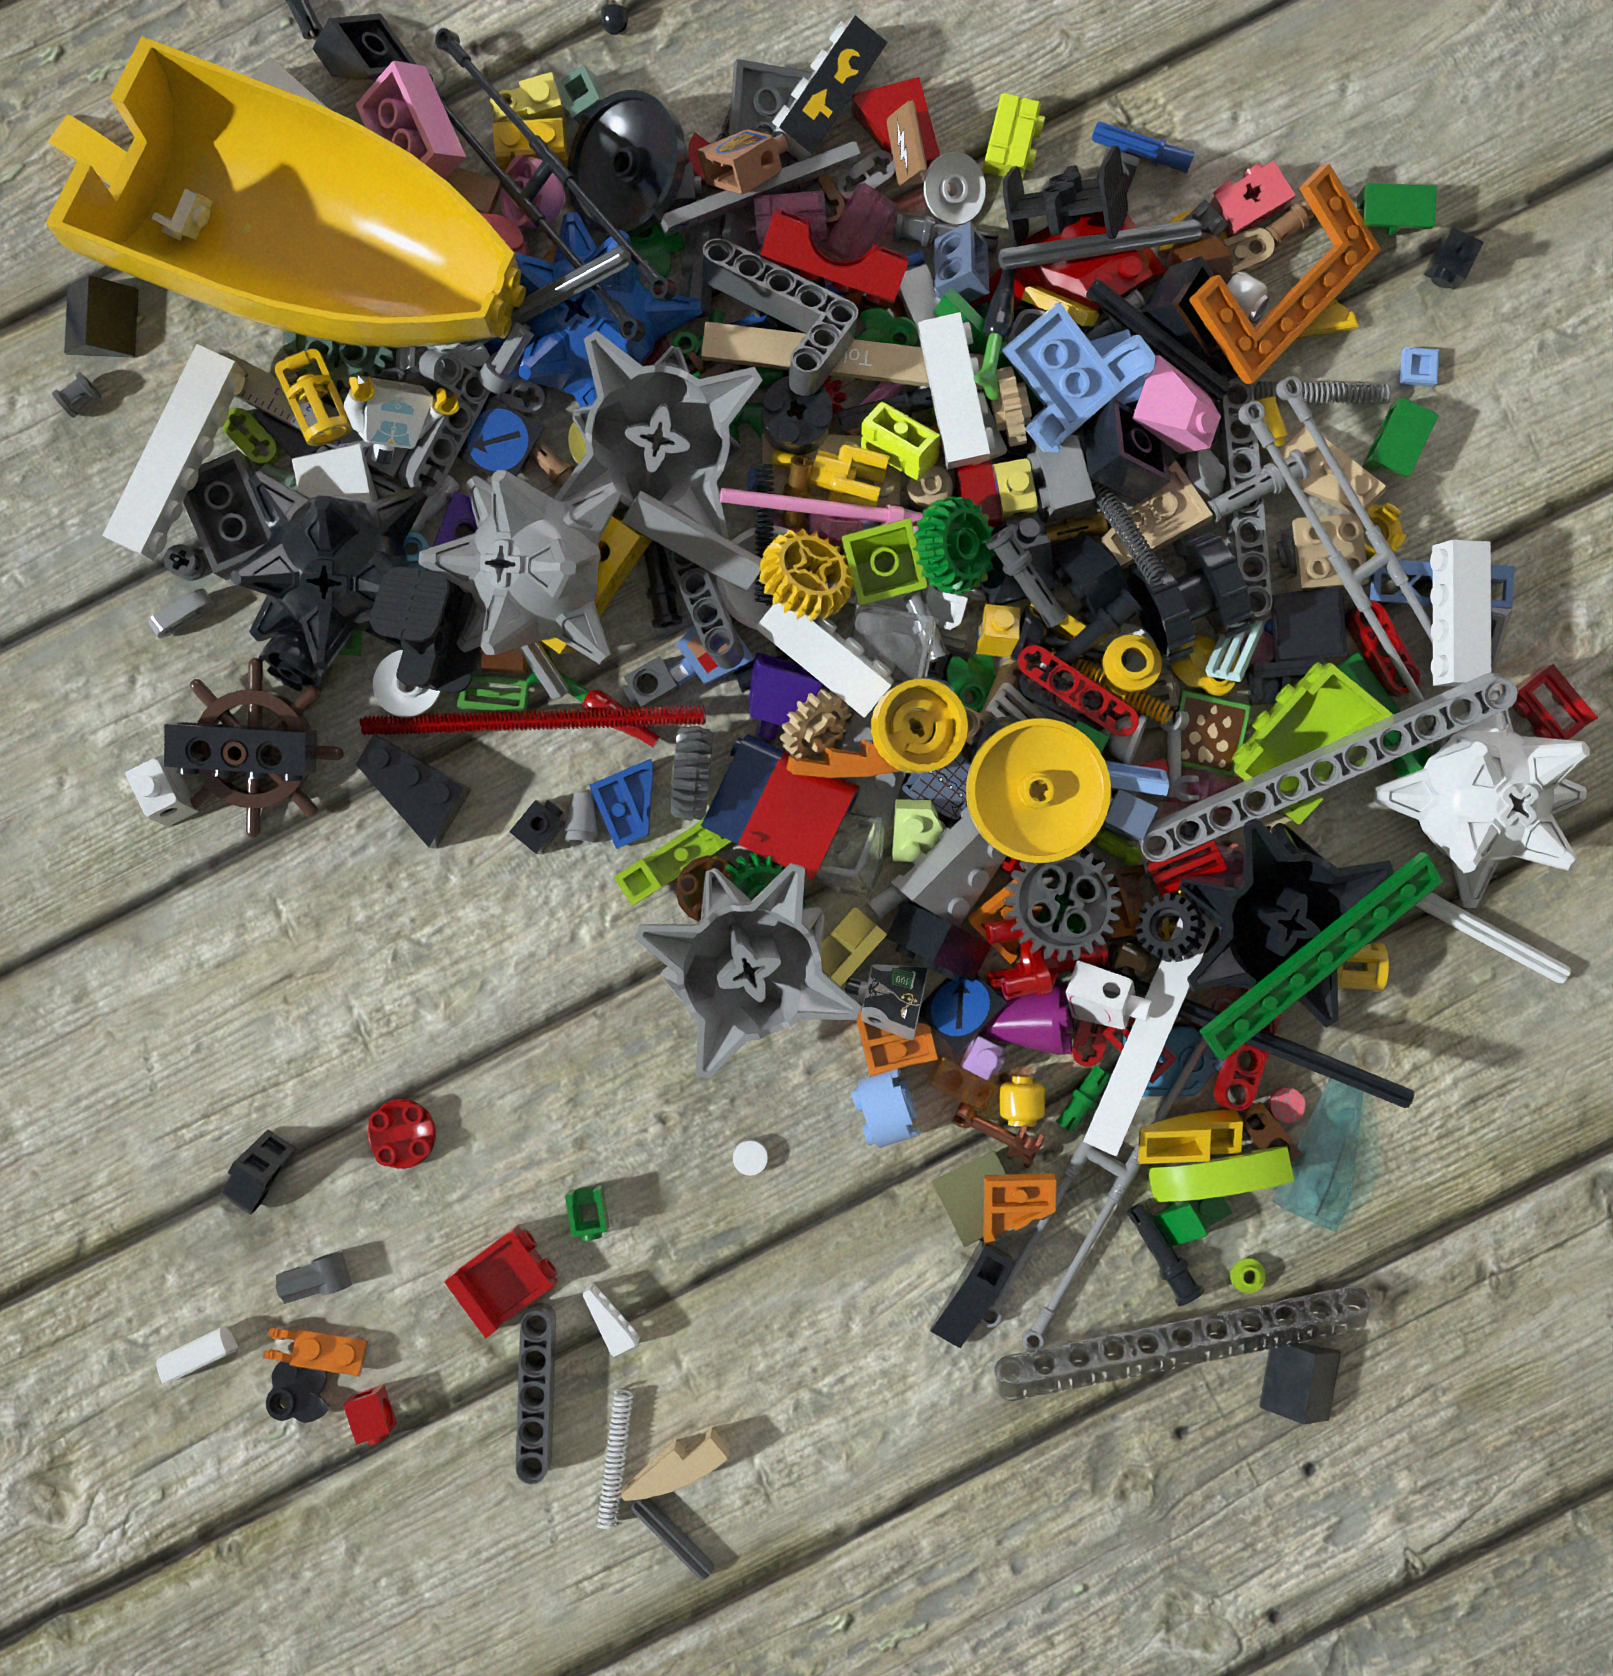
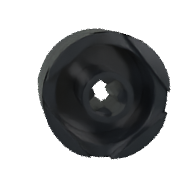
M786 376L773 383L763 396L761 408L762 431L766 440L773 448L795 455H806L818 449L829 433L833 414L832 401L823 386L809 396L796 394L789 387V376ZM791 412L802 413V420H798L796 416L790 417Z

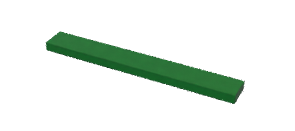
M1423 852L1417 854L1199 1030L1216 1057L1224 1061L1440 886L1444 880L1429 855Z

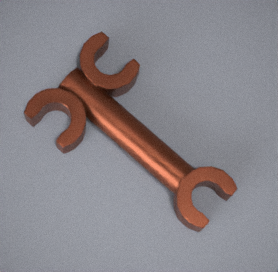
M961 1101L952 1119V1123L958 1127H972L1008 1145L1010 1149L1007 1153V1158L1010 1160L1013 1156L1023 1158L1025 1160L1024 1167L1026 1168L1031 1166L1036 1153L1040 1150L1045 1139L1042 1134L1038 1138L1030 1137L1026 1133L1027 1127L1024 1125L1015 1134L979 1116L972 1105Z

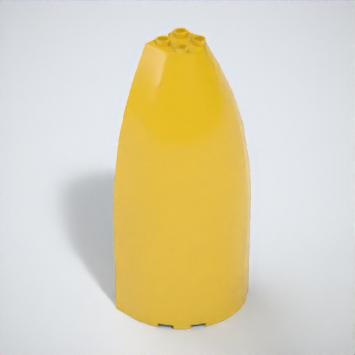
M141 36L110 96V99L135 138L109 189L106 188L91 165L77 160L45 223L59 242L73 253L240 318L290 333L349 345L407 348L450 345L497 336L504 339L510 331L512 322L510 317L514 307L519 308L526 293V287L520 285L521 270L518 267L515 253L487 220L450 183L414 155L354 120L311 100ZM185 189L213 201L210 207V218L207 224L201 228L196 240L184 235L181 240L175 239L161 231L163 224L152 219L154 212L173 218ZM248 223L251 226L249 229L251 232L244 233L241 230Z

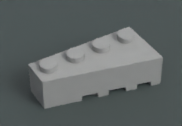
M968 806L960 813L962 818L953 827H946L937 836L940 841L927 854L921 852L912 861L915 866L904 877L899 874L891 882L892 885L912 901L957 927L963 922L1007 857L993 848L981 836L971 819Z

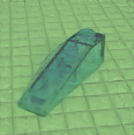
M1329 1078L1297 1146L1302 1155L1291 1162L1295 1182L1279 1185L1272 1200L1281 1208L1334 1232H1337L1351 1202L1363 1091Z

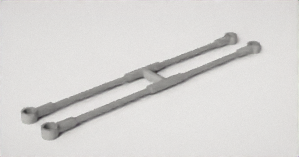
M1289 376L1277 384V395L1280 399L1288 401L1300 422H1304L1366 528L1365 534L1377 555L1352 571L1342 552L1337 551L1274 443L1275 438L1263 419L1265 414L1263 405L1258 401H1251L1243 405L1238 412L1239 419L1243 424L1251 426L1262 447H1266L1330 555L1328 559L1360 612L1363 611L1417 704L1424 702V697L1371 609L1372 603L1360 583L1385 566L1395 585L1401 588L1433 643L1431 637L1432 623L1407 582L1409 579L1379 527L1377 525L1374 526L1312 419L1313 414L1301 395V381L1295 376ZM1286 384L1291 386L1292 393L1287 390ZM1249 408L1254 411V418L1249 415ZM1462 699L1468 708V700ZM1425 715L1423 718L1428 729L1433 724V715ZM1452 735L1434 741V751L1437 753L1444 746L1445 741L1448 742Z
M1219 997L1213 1001L1212 1009L1218 1011L1219 1003L1225 1001L1230 1006L1233 1002L1230 999ZM1203 1036L1152 1124L1163 1121L1208 1044ZM1083 1138L1064 1172L1065 1177L1056 1191V1209L1071 1182L1077 1179L1087 1160L1113 1173L1118 1178L1107 1196V1203L1048 1306L1043 1308L1033 1327L1023 1333L1022 1342L1027 1351L1032 1353L1038 1352L1043 1347V1336L1056 1315L1054 1311L1114 1206L1120 1203L1140 1165H1142L1138 1162L1139 1144L1136 1145L1126 1164H1123L1094 1146L1083 1142ZM1053 1214L1040 1219L1015 1262L1016 1265L1001 1292L988 1309L996 1312V1318L988 1321L983 1316L981 1319L982 1324L986 1327H995L1000 1323V1312L1013 1291L1012 1285ZM1031 1335L1039 1338V1342L1034 1346L1026 1342L1027 1338Z

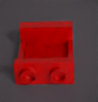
M518 1225L450 1274L444 1281L485 1339L497 1331L501 1324L546 1291L549 1292L558 1282L555 1277L558 1273L552 1262L546 1257L544 1259L541 1258L535 1249L537 1243L533 1236L526 1229L522 1231Z

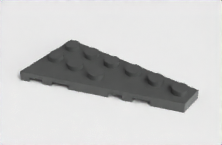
M737 59L734 62L728 136L748 129L769 135L772 134L777 127L772 121L784 105L790 108L796 99L791 93L803 77L809 80L813 72ZM788 151L779 155L782 168L800 162ZM789 189L722 215L721 239L728 240L763 257L760 253L775 207L783 209V203Z

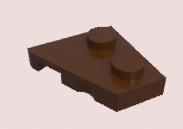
M1144 864L1102 870L1103 876L1107 874L1114 875L1107 884L1109 887H1119L1120 890L1112 895L1111 898L1121 902V906L1111 909L1112 913L1120 917L1119 920L1107 923L1112 927L1114 933L1110 936L1101 934L1105 942L1132 938L1139 934L1135 929V923H1140L1141 921L1137 918V915L1142 907L1143 894L1138 892L1139 878L1145 875ZM1086 885L1089 897L1091 898V889Z

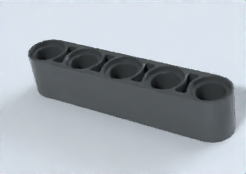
M663 546L704 649L722 669L736 667L743 659V646L712 572L692 561L684 565L688 560L687 558ZM705 586L701 592L695 594L697 589ZM717 614L713 621L706 623L712 615ZM729 643L727 649L718 652L721 646Z
M545 1303L532 1305L522 1318L520 1324L515 1469L518 1478L525 1484L530 1485L537 1484L544 1479L552 1461L556 1313L551 1306ZM534 1315L542 1316L547 1323V1327L545 1329L534 1328L530 1322V1317ZM540 1351L545 1356L546 1362L543 1364L533 1363L529 1358V1352ZM531 1386L541 1388L545 1397L542 1399L532 1398L528 1393V1388ZM538 1422L543 1428V1433H531L527 1428V1423ZM529 1457L539 1459L542 1463V1468H530L526 1463V1459Z

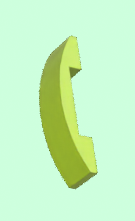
M703 818L699 823L645 858L638 860L613 878L630 904L634 906L677 879L682 869L693 859L705 855H714L732 843V841L701 827Z
M1288 1145L1253 1150L1251 1154L1211 1159L1208 1162L1167 1163L1147 1167L1154 1202L1222 1197L1295 1182Z

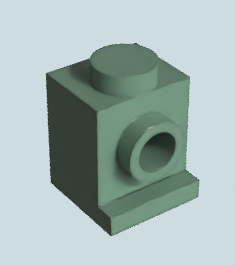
M584 64L577 69L571 70L565 78L556 83L571 118L579 125H581L587 114L600 101L606 98L597 76Z

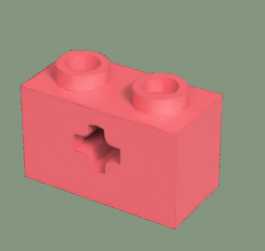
M1274 160L1263 167L1261 163L1254 165L1242 175L1243 179L1235 184L1228 181L1213 192L1214 197L1210 205L1229 224L1224 230L1227 238L1254 228L1283 211L1296 196Z

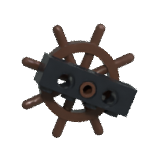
M252 658L248 663V689L231 692L217 698L202 680H192L190 682V689L207 708L197 723L178 721L164 724V767L177 768L178 774L200 775L205 785L190 798L193 808L199 810L214 795L230 804L246 808V834L251 838H255L260 834L261 808L280 803L289 797L306 816L315 817L318 814V807L302 791L301 787L309 774L316 772V759L340 760L344 756V752L340 747L317 745V730H311L303 714L320 697V689L316 686L309 687L293 703L277 693L262 690L263 663L258 658ZM248 704L247 726L242 725L230 710L237 706ZM262 706L269 708L279 715L267 727H262ZM272 757H281V761L277 763ZM239 772H247L246 790L230 782ZM269 775L279 785L271 791L261 792V779H268Z

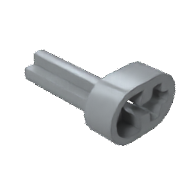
M518 322L515 323L500 350L492 354L485 362L478 374V379L486 389L497 394H503L515 381L520 368L517 362L534 336L530 332L531 328L528 325L522 326Z

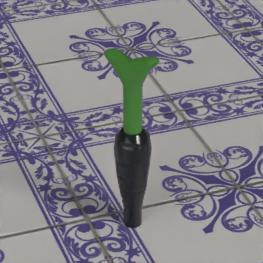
M1002 269L1000 282L992 297L984 321L983 332L988 342L982 369L974 376V381L983 386L985 395L990 400L998 399V359L1002 342L1008 339L1013 327L1016 269Z

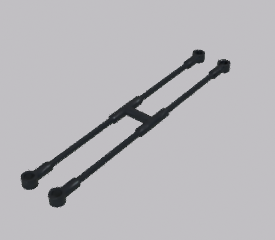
M447 28L440 29L435 36L437 48L449 53L462 68L467 69L529 141V146L542 160V163L522 189L511 176L506 175L444 102V97L436 89L451 124L501 181L503 189L536 227H540L575 269L583 266L582 262L547 223L546 216L533 202L536 195L553 173L565 187L571 189L617 244L624 246L630 252L631 260L637 265V271L650 285L651 295L655 299L664 302L671 301L676 295L675 283L670 279L662 277L648 260H644L577 184L575 176L539 135H535L471 62V57L460 45L458 34ZM600 283L592 286L591 288L607 306V311L620 325L621 336L634 342L643 339L646 332L644 322L631 317L617 300L611 298ZM665 285V290L662 293V287ZM633 325H634V331H633V333L631 334V329H632V327H633Z

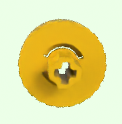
M931 679L909 680L888 690L878 701L871 718V736L878 753L890 766L892 765L895 769L905 771L906 773L921 774L943 768L958 756L967 738L968 720L961 700L949 687ZM911 723L914 725L915 728L913 731L910 730ZM933 723H935V724H936V731H935L934 737H933L928 743L923 744V743L927 742V741L932 737L933 730H934V728H933Z

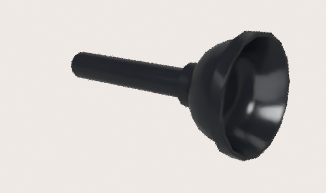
M1026 606L1020 619L1019 640L1010 659L1017 661L1020 652L1030 645H1038L1051 652V650L1058 651L1069 640L1056 637L1055 632L1048 631V627L1042 617L1034 613L1033 608ZM1093 648L1081 659L1101 664L1105 651ZM1037 651L1034 655L1027 653L1024 659L1034 658L1040 652ZM1121 656V662L1124 667L1126 666L1127 659Z

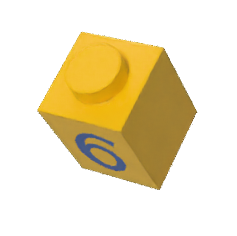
M985 604L977 622L976 654L1001 657L1011 656L1019 640L1020 608Z

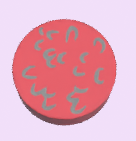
M1280 1087L1269 1096L1268 1109L1275 1119L1284 1123H1292L1302 1117L1305 1111V1100L1297 1090L1290 1087Z

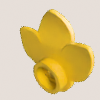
M1194 634L1196 636L1192 647L1194 653L1189 654V659L1173 663L1171 666L1173 673L1187 687H1203L1207 693L1213 696H1222L1229 693L1236 681L1225 679L1219 682L1213 677L1207 676L1206 666L1216 646L1215 641L1208 636ZM1230 641V643H1229V645H1228V648H1227V650H1226V652H1225V655H1224V657H1223V659H1222V661H1221V664H1220V666H1219L1218 669L1221 668V665H1222V663H1223V661H1224V658H1225V656H1226V654H1227V652H1228V649H1229V647H1230L1232 641ZM1239 651L1229 671H1234L1240 657Z

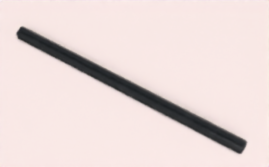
M1096 963L1095 966L1130 978L1134 983L1136 996L1146 997L1151 984ZM1184 998L1177 1016L1204 1027L1221 1012ZM1263 1029L1245 1043L1403 1108H1409L1414 1099L1415 1092L1412 1089Z

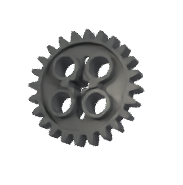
M1078 851L1067 858L1054 862L1032 864L1031 862L1021 861L1019 864L1024 873L1018 870H1014L1011 873L1012 878L1018 883H1008L1005 887L1007 891L1014 894L1003 900V904L1013 906V910L1008 912L1005 918L1016 919L1017 923L1010 931L1017 932L1022 930L1024 934L1020 938L1019 943L1023 944L1031 940L1033 942L1031 953L1036 952L1042 947L1044 948V959L1050 958L1055 951L1057 952L1059 962L1065 960L1067 952L1070 953L1073 960H1077L1080 958V948L1084 953L1090 955L1094 952L1092 943L1099 947L1105 944L1101 934L1110 936L1114 933L1112 927L1107 923L1117 922L1120 918L1111 912V909L1121 906V902L1111 898L1120 889L1119 887L1108 886L1107 883L1114 875H1102L1101 871L1105 866L1104 862L1096 866L1091 864L1094 856L1093 853H1090L1084 859L1080 858L1081 851ZM1043 873H1051L1057 878L1058 885L1056 889L1045 887L1042 882ZM1071 873L1072 881L1064 899V903L1069 906L1061 912L1058 932L1053 933V922L1060 908V903L1055 900L1064 893L1066 875ZM1078 883H1084L1089 886L1092 892L1090 899L1087 900L1079 897L1076 892V885ZM1040 906L1047 911V923H1039L1033 918V907ZM1068 917H1076L1081 921L1082 932L1080 934L1073 933L1068 929Z

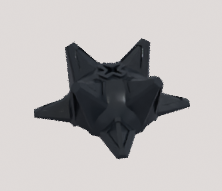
M257 471L248 479V482L271 535L263 547L231 571V581L234 584L267 595L249 630L254 639L261 642L283 631L303 628L314 667L318 670H327L351 635L359 631H365L403 650L401 640L381 636L375 632L371 626L370 617L383 575L395 567L408 568L404 541L428 498L425 492L417 485L369 503L355 498L318 495L317 497L309 498L264 472Z
M1258 818L1249 820L1244 824L1243 872L1241 874L1183 877L1179 885V889L1219 928L1220 936L1219 940L1187 977L1190 987L1193 991L1221 985L1247 989L1253 988L1395 872L1391 862L1387 860L1337 868L1332 863L1326 861L1288 825L1278 823L1272 827L1270 832ZM1337 969L1298 1000L1326 1028L1339 1021Z

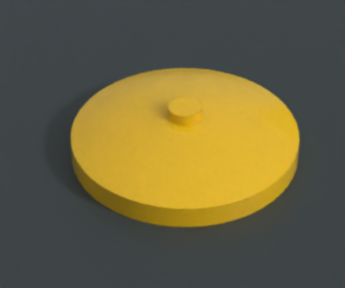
M1044 718L1015 722L1003 727L990 736L977 751L969 768L966 782L968 810L981 836L1002 854L1013 859L1032 863L1058 861L1075 854L1085 847L1103 825L1111 798V782L1108 768L1095 744L1073 726L1057 720Z

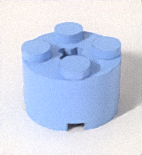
M899 1068L858 1080V1087L852 1091L857 1111L863 1110L866 1124L862 1127L868 1145L876 1144L878 1148H882L920 1136V1127H912V1119L917 1118V1114L906 1080L899 1082L897 1079L902 1074Z

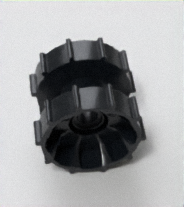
M1208 532L1185 542L1187 548L1183 559L1186 563L1187 574L1174 579L1165 566L1164 560L1161 559L1160 564L1163 565L1166 572L1159 580L1151 581L1156 583L1163 580L1164 582L1159 585H1149L1136 563L1128 565L1130 573L1127 581L1130 585L1131 594L1145 611L1142 615L1138 614L1143 628L1153 637L1161 657L1167 658L1169 663L1194 653L1192 647L1196 636L1194 635L1191 621L1205 616L1213 627L1215 634H1223L1225 639L1251 629L1249 623L1254 613L1251 609L1248 594L1249 588L1245 584L1235 555H1232L1222 541L1221 535L1216 537ZM1162 571L1158 575L1151 577V579L1160 576Z

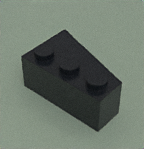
M374 734L356 763V766L428 848H438L472 790L390 741Z

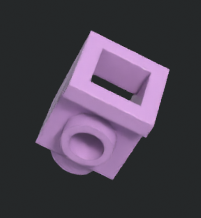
M977 1035L967 1046L959 1064L962 1068L986 1080H990L993 1075L996 1076L1005 1059L1003 1054L1006 1049Z

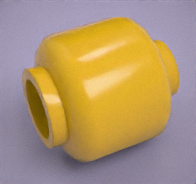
M1012 1075V1081L1006 1082L1000 1087V1115L1008 1120V1125L1032 1127L1036 1126V1121L1045 1116V1088L1042 1084L1033 1082L1032 1075Z

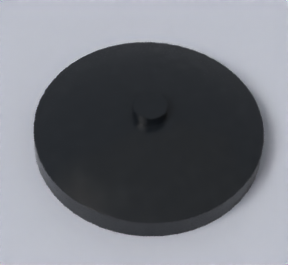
M624 90L600 101L582 121L571 146L568 169L575 176L577 184L617 230H622L629 236H633L646 231L657 223L675 200L685 170L686 144L681 124L675 113L665 102L643 91ZM569 188L571 200L580 217L592 228L610 235Z

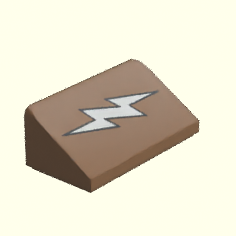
M912 100L907 101L887 119V128L899 186L924 183L927 172L916 107Z

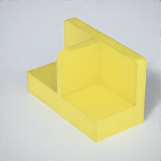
M853 908L822 942V970L841 987L887 934L858 908Z

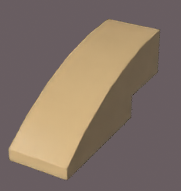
M713 1428L709 1429L686 1450L676 1439L623 1484L620 1496L624 1501L646 1499L670 1493L690 1485L729 1459L730 1448Z

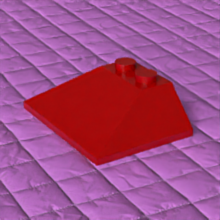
M1103 211L1079 215L1080 221L1065 227L1061 235L1051 236L1050 229L1047 226L1022 241L1021 246L1107 233ZM1128 214L1120 231L1137 228ZM1151 247L1032 266L1043 281L1039 285L1040 287L1098 312L1102 309L1085 295L1089 286L1096 279L1101 280L1123 297L1136 288L1139 292L1161 279L1166 273L1164 266ZM1033 305L1036 310H1041V311H1045V312L1047 311V310H1044V309H1042V308H1040V307H1037V306Z

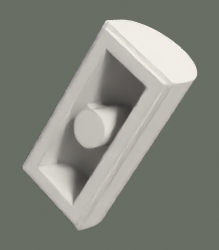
M222 1326L158 1357L156 1366L162 1384H168L179 1380L236 1352L238 1345L227 1327Z

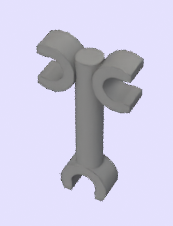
M1177 711L1175 723H1173L1172 715L1165 724L1161 725L1167 731L1168 793L1167 796L1150 795V800L1167 801L1171 797H1177L1182 802H1195L1199 800V795H1190L1187 791L1188 784L1190 782H1199V777L1195 775L1181 776V731L1188 726L1189 714L1188 712Z

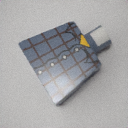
M959 753L951 763L943 768L921 774H911L901 788L908 796L915 800H931L938 812L955 820L967 807L966 782L971 765Z

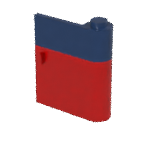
M747 734L744 738L738 737L730 753V756L734 758L701 827L765 858L771 856V861L787 867L790 863L801 865L805 868V877L814 881L843 819L847 818L853 809L861 787L841 777L827 778L792 774L787 770L789 755L792 756L790 753L750 734Z

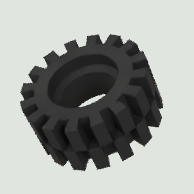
M1170 893L1164 894V899L1157 895L1153 897L1155 903L1152 905L1146 902L1143 905L1147 909L1146 912L1142 913L1139 911L1137 915L1141 923H1135V929L1140 932L1136 936L1138 941L1143 944L1142 946L1158 959L1161 958L1165 962H1171V959L1181 962L1184 955L1188 958L1192 957L1194 954L1191 950L1194 947L1199 950L1202 946L1198 942L1199 938L1205 939L1206 935L1202 930L1203 927H1206V924L1201 918L1203 915L1188 900L1177 894L1175 897ZM1168 916H1178L1183 922L1181 934L1174 940L1166 941L1161 939L1158 929L1162 920Z

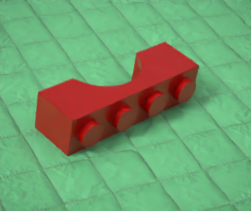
M776 207L760 255L767 257L766 260L784 269L786 265L800 269L799 274L808 279L818 281L819 277H823L833 281L832 286L841 291L851 293L853 289L864 292L866 293L865 298L881 305H884L885 301L894 303L909 263L908 256L876 244L866 254L855 260H833L821 253L813 243L808 219Z

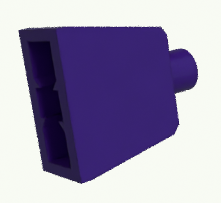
M756 652L748 698L750 716L760 720L755 733L763 739L775 740L779 727L790 721V717L787 714L789 712H796L798 709L797 702L805 703L808 694L812 693L816 697L822 683L797 663Z

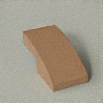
M457 167L445 180L479 213L492 214L501 192V181Z

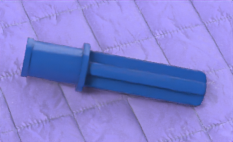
M1104 122L1096 124L1092 135V141L1110 148L1118 145L1122 152L1155 162V167L1161 164L1182 171L1185 174L1188 173L1195 153L1194 151H1188L1167 144L1164 138L1161 142Z

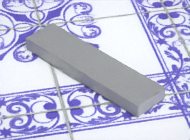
M641 490L623 518L622 523L744 591L748 590L761 572L759 570L762 560L760 557Z

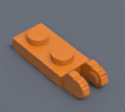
M270 1328L268 1336L273 1339L294 1340L295 1342L292 1354L270 1349L264 1351V1359L290 1363V1366L361 1377L368 1346L367 1340L298 1329L297 1332Z

